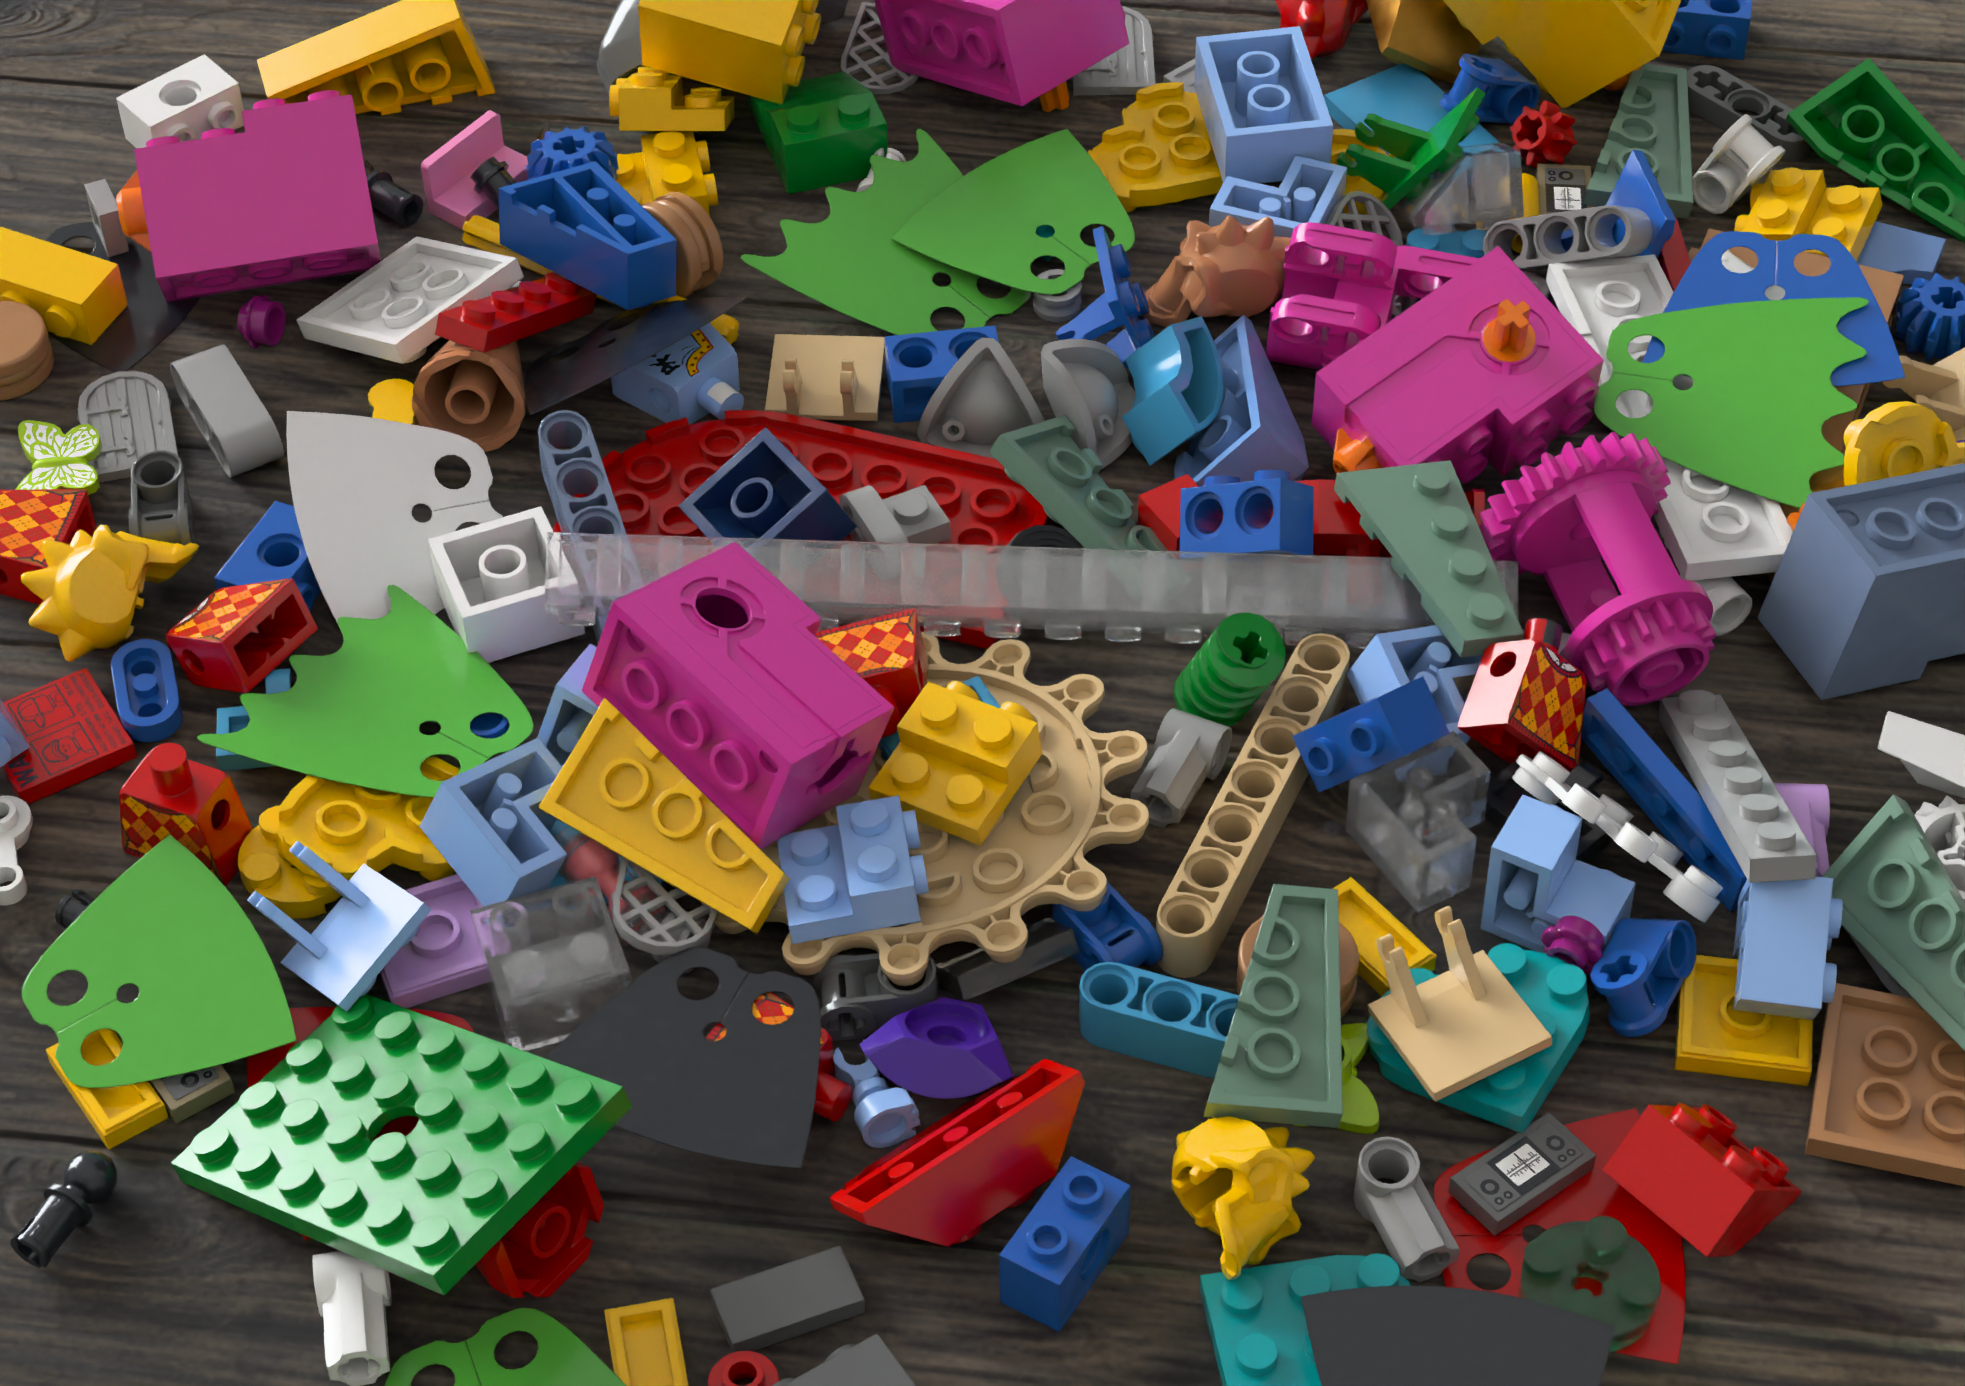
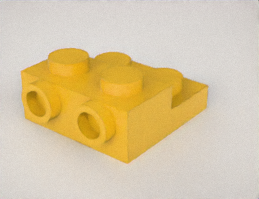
M639 67L638 73L631 74L628 78H617L616 85H610L611 117H619V131H725L735 117L734 96H721V88H691L690 94L683 96L682 76L669 75V72L651 67Z
M662 131L656 134L641 135L642 152L617 154L619 169L616 170L618 178L616 182L640 205L653 202L656 198L669 192H680L692 197L705 209L708 215L709 206L718 205L714 174L703 175L704 172H710L706 140L695 141L693 131Z
M1793 167L1771 170L1765 183H1756L1752 186L1750 194L1751 212L1749 215H1739L1737 217L1734 231L1756 232L1766 239L1775 240L1776 244L1777 241H1784L1798 234L1830 236L1843 244L1857 262L1882 207L1879 188H1857L1852 185L1826 188L1823 170H1801ZM1805 250L1806 252L1827 256L1818 250Z
M928 681L897 725L900 743L874 778L868 790L871 800L899 795L902 812L915 810L917 821L981 846L1043 754L1038 724L1034 722L1031 713L1017 703L1004 702L1000 708L980 701L977 693L964 683L952 681L945 688Z

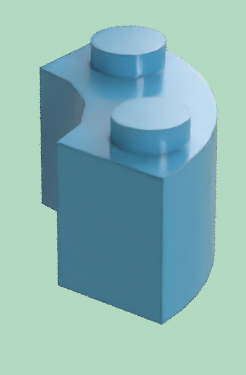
M1202 316L1171 324L1125 359L1134 380L1135 399L1132 409L1123 415L1122 419L1131 433L1133 444L1144 455L1149 466L1159 462L1206 428L1216 418L1223 399L1222 367L1215 343Z

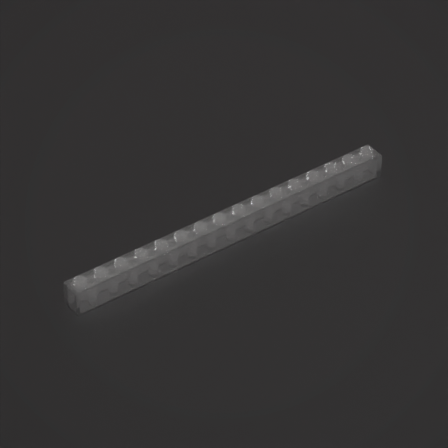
M547 532L546 611L548 615H558V623L571 626L594 625L595 616L608 617L613 601L733 542L738 543L822 618L817 632L839 627V623L852 624L914 608L917 613L919 626H924V634L931 636H956L960 634V627L984 628L985 636L993 638L1021 636V629H1045V637L1056 640L1081 638L1082 630L1105 631V639L1110 641L1141 640V632L1165 633V641L1196 643L1201 641L1202 634H1212L1220 622L1235 613L1249 612L1261 615L1272 623L1279 634L1285 636V644L1289 646H1297L1303 638L1323 633L1334 635L1338 638H1345V644L1350 648H1366L1376 634L1436 625L1420 605L1422 595L1408 579L1402 581L1390 565L1391 558ZM1493 561L1518 619V562Z

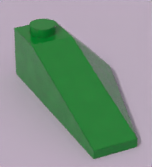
M1870 58L1787 114L1786 120L1821 158L1871 188H1879L1881 194L1965 243L1964 160Z

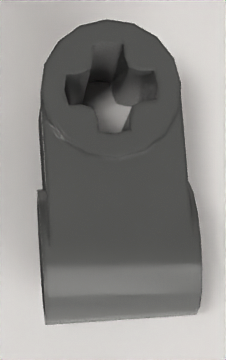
M155 450L145 453L137 458L131 468V508L128 515L130 534L172 544L179 543L185 546L188 543H196V534L193 519V503L182 461L175 453L166 450Z
M879 953L830 957L823 969L813 976L814 985L822 997V1009L820 1010L821 1027L829 1033L832 1041L862 1039L872 1035L894 1016L940 998L936 967L930 956L924 976L917 983L908 986L897 985L888 978L881 969ZM839 975H845L846 985H839ZM844 1013H850L849 1023L844 1022Z

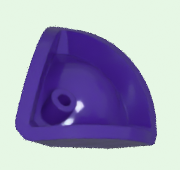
M941 997L894 1016L860 1043L862 1051L884 1076L898 1086L926 1097L940 1099L962 1098L985 1091L1000 1082L1003 1083L1015 1077L1000 1041L982 1005Z

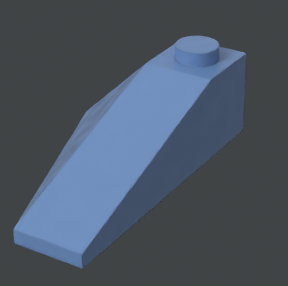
M1243 314L1214 340L1223 374V399L1221 407L1212 423L1190 438L1188 453L1185 451L1177 456L1174 467L1175 479L1188 474L1198 486H1204V478L1208 476H1236L1240 478V482L1253 481L1254 472L1283 470L1290 472V480L1301 481L1305 471L1309 468L1303 435L1251 320Z

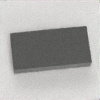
M841 1245L710 1289L711 1303L732 1353L755 1351L865 1313L864 1297Z

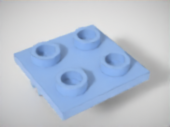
M297 840L289 851L343 897L312 934L308 933L256 890L247 901L297 942L280 963L347 1012L360 996H364L372 988L377 975L396 952L413 939L420 923L430 913L431 909L365 864L348 881L317 854Z

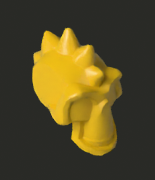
M100 525L95 530L93 537L84 530H78L70 545L58 541L44 540L42 542V549L48 568L25 572L21 576L22 583L44 600L30 617L29 625L58 635L64 658L69 662L94 649H106L123 640H127L134 630V627L130 625L134 609H141L143 607L144 599L139 598L138 594L142 593L144 582L148 581L158 584L170 579L191 560L192 556L198 551L199 545L196 543H188L185 546L179 543L172 544L138 537L122 531L115 534L111 532L107 525Z
M1231 1116L1208 1119L1193 1130L1177 1135V1150L1173 1155L1171 1180L1175 1194L1185 1210L1195 1219V1224L1202 1228L1206 1227L1221 1236L1224 1249L1220 1257L1221 1269L1228 1280L1239 1277L1241 1275V1267L1245 1264H1260L1272 1246L1281 1239L1299 1231L1301 1222L1292 1207L1291 1199L1308 1190L1310 1183L1301 1174L1307 1170L1315 1159L1314 1154L1309 1150L1298 1147H1286L1290 1136L1287 1128L1273 1127L1261 1129L1251 1121Z

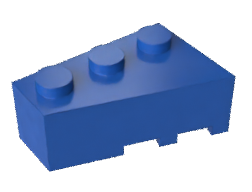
M596 161L499 188L501 245L626 310L647 307L654 302L676 296L677 240Z

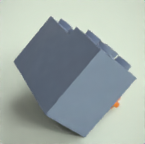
M1965 463L1809 493L1806 502L1802 503L1799 512L1789 514L1787 524L1791 527L1793 533L1757 618L1821 700L1920 679L1928 661L1965 653Z

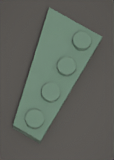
M1644 64L1638 70L1631 72L1616 117L1613 119L1594 174L1586 189L1583 204L1593 205V207L1606 205L1632 150L1643 151L1653 174L1656 176L1657 182L1674 216L1689 219L1693 206L1687 69Z
M1066 415L999 435L989 453L1004 467L1007 476L1017 484L1022 485L1043 506L1045 513L1050 519L1061 524L1099 564L1123 585V590L1129 598L1142 604L1149 611L1182 596L1192 581L1151 528L1136 525L1130 517L1134 507L1133 503L1122 489L1112 490L1106 485L1098 474L1103 467L1102 462L1091 448H1083L1082 451L1078 448L1071 438L1076 428Z
M1451 460L1337 473L1334 485L1336 494L1344 504L1351 502L1360 513L1359 524L1371 540L1379 538L1392 556L1390 563L1392 568L1402 581L1408 579L1422 595L1420 605L1461 658L1483 655L1485 649L1492 643L1523 639L1524 633Z
M1893 794L1822 877L1833 878L1832 898L1842 899L1843 901L1841 925L1965 1051V902L1908 803Z
M1273 884L1203 1117L1220 1118L1231 1116L1248 1121L1338 1128L1343 1115L1338 889Z

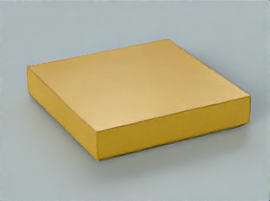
M1696 955L1693 970L1684 979L1678 991L1674 1070L1808 1086L1812 1073L1813 1020L1733 1010L1738 960Z

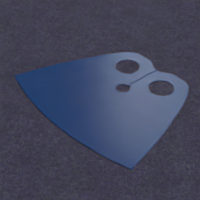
M1728 231L1717 234L1702 247L1692 260L1663 313L1731 303L1770 301L1765 295V290L1770 286H1775L1776 269V286H1780L1785 290V296L1781 300L1860 297L1869 301L1866 306L1841 317L1837 324L1839 333L1863 347L1867 354L1862 358L1838 366L1830 377L1834 387L1905 378L1890 329L1861 268L1846 247L1830 236L1813 234L1794 235L1790 239L1777 241L1776 253V241L1766 239L1756 232ZM1746 247L1754 251L1758 256V264L1752 271L1747 273H1734L1724 267L1721 260L1722 255L1730 248ZM1818 250L1829 257L1831 265L1826 273L1811 277L1797 271L1794 266V259L1802 251ZM1652 336L1642 363H1652L1663 357L1665 346L1661 340Z

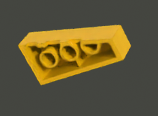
M401 0L257 60L268 99H284L286 104L308 101V96L316 92L336 90L341 93V96L352 94L355 114L377 111L381 112L383 116L401 112V105L431 100L432 106L453 102L452 95L476 91L479 97L496 93L484 56L457 0Z

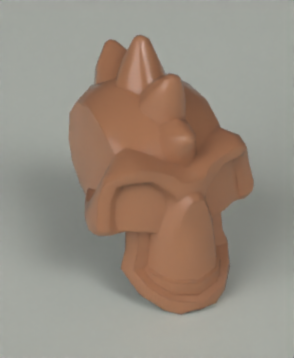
M1227 216L1221 225L1212 227L1199 220L1189 221L1186 226L1187 237L1180 243V254L1174 257L1158 282L1145 292L1150 313L1143 315V318H1147L1152 324L1168 327L1171 324L1186 321L1191 311L1202 317L1220 315L1241 317L1243 314L1249 317L1263 312L1283 292L1285 248L1289 246L1291 238L1274 236L1273 220L1269 217H1264L1251 225L1240 224L1234 217Z

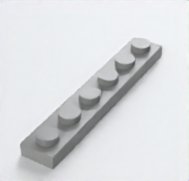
M1688 690L1682 692L1679 697L1660 699L1659 721L1748 882L1815 879L1817 858L1815 851L1720 694L1714 695L1704 690Z

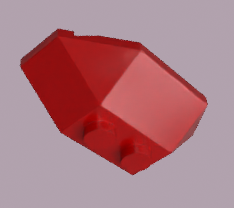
M1044 1058L1030 1066L1023 1075L1000 1083L968 1101L861 1170L845 1184L844 1188L829 1197L834 1210L872 1227L947 1247L951 1244L971 1239L981 1230L984 1222L1005 1208H1012L1025 1203L1035 1194L1037 1187L1056 1175L1085 1085L1081 1071Z

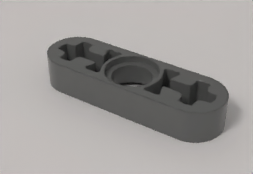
M1700 65L1687 71L1690 111L1725 131L1743 116L1735 111L1745 110L1757 113L1759 115L1750 116L1753 119L1751 125L1774 147L1781 145L1786 150L1779 161L1797 162L1809 155L1811 146L1786 120L1787 114L1793 110L1792 108L1719 67Z

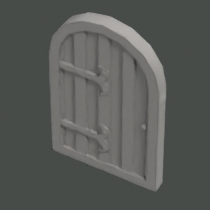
M1122 6L1125 13V26L1129 44L1073 76V96L1136 95L1138 90L1156 84L1153 54L1154 36L1148 19L1138 11Z
M118 371L105 375L88 385L79 397L77 419L80 424H90L96 428L102 443L99 456L88 462V465L96 470L99 483L131 477L132 464L145 453L155 450H166L178 456L171 413L172 402L163 383L151 374L139 371Z

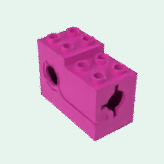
M736 542L613 601L582 688V692L598 707L605 697L760 849L765 848L858 793L894 710L892 704L815 637L822 618Z

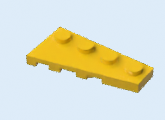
M605 697L538 807L548 815L755 934H758L790 880L756 844Z

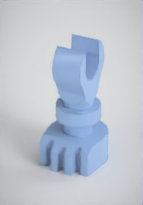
M837 1048L833 1055L836 1078L852 1086V1100L856 1106L854 1119L865 1143L871 1147L884 1148L914 1137L916 1135L914 1127L920 1125L919 1111L907 1090L898 1087L890 1088L888 1082L880 1078L881 1072L873 1065L865 1053V1063L850 1065L845 1062L841 1051Z

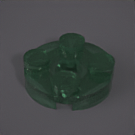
M1598 1216L1589 1222L1573 1221L1556 1225L1528 1243L1524 1251L1518 1297L1562 1308L1615 1327L1609 1352H1614L1636 1342L1649 1327L1651 1317L1657 1309L1660 1297V1275L1650 1253L1639 1241L1627 1234L1626 1228L1620 1221L1612 1217ZM1580 1277L1594 1278L1602 1283V1295L1593 1296L1590 1290H1576L1573 1286Z

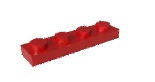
M550 272L541 279L532 282H520L517 287L505 291H493L491 296L476 301H464L461 306L439 313L435 335L484 353L593 313L597 294L578 286V284L555 272Z

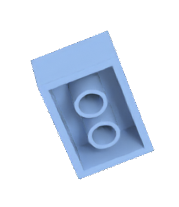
M1300 26L1196 37L1194 88L1223 183L1227 176L1256 183L1283 181L1295 155L1331 163L1333 123Z

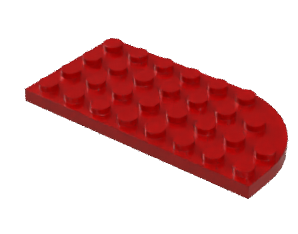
M729 410L724 411L725 419L689 425L686 417L645 431L646 440L621 454L613 450L602 459L638 569L668 575L718 550L678 505L765 427L828 490L839 505L842 494L867 485L872 486L882 500L925 485L950 520L951 538L912 552L914 568L911 573L886 582L880 581L852 540L850 534L814 566L770 573L811 609L865 621L915 608L921 632L930 633L937 638L985 649L1000 641L1012 614L1008 603L1003 599L998 590L995 575L1000 553L1018 532L1035 525L1051 526L1053 522L1045 513L1043 506L1022 485L1011 480L1005 473L1004 467L994 458L773 411ZM585 493L573 495V497L577 498L589 496V494ZM557 520L552 530L562 551L568 552ZM594 541L589 543L588 545L602 546L607 543L602 541ZM1035 560L1032 561L1030 564V571L1033 567Z

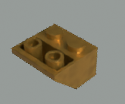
M1366 0L1369 16L1378 40L1379 50L1381 54L1395 64H1407L1423 71L1435 81L1442 82L1444 80L1454 84L1461 70L1459 61L1462 55L1472 54L1477 56L1479 40L1470 30L1465 29L1459 23L1454 12L1443 0Z

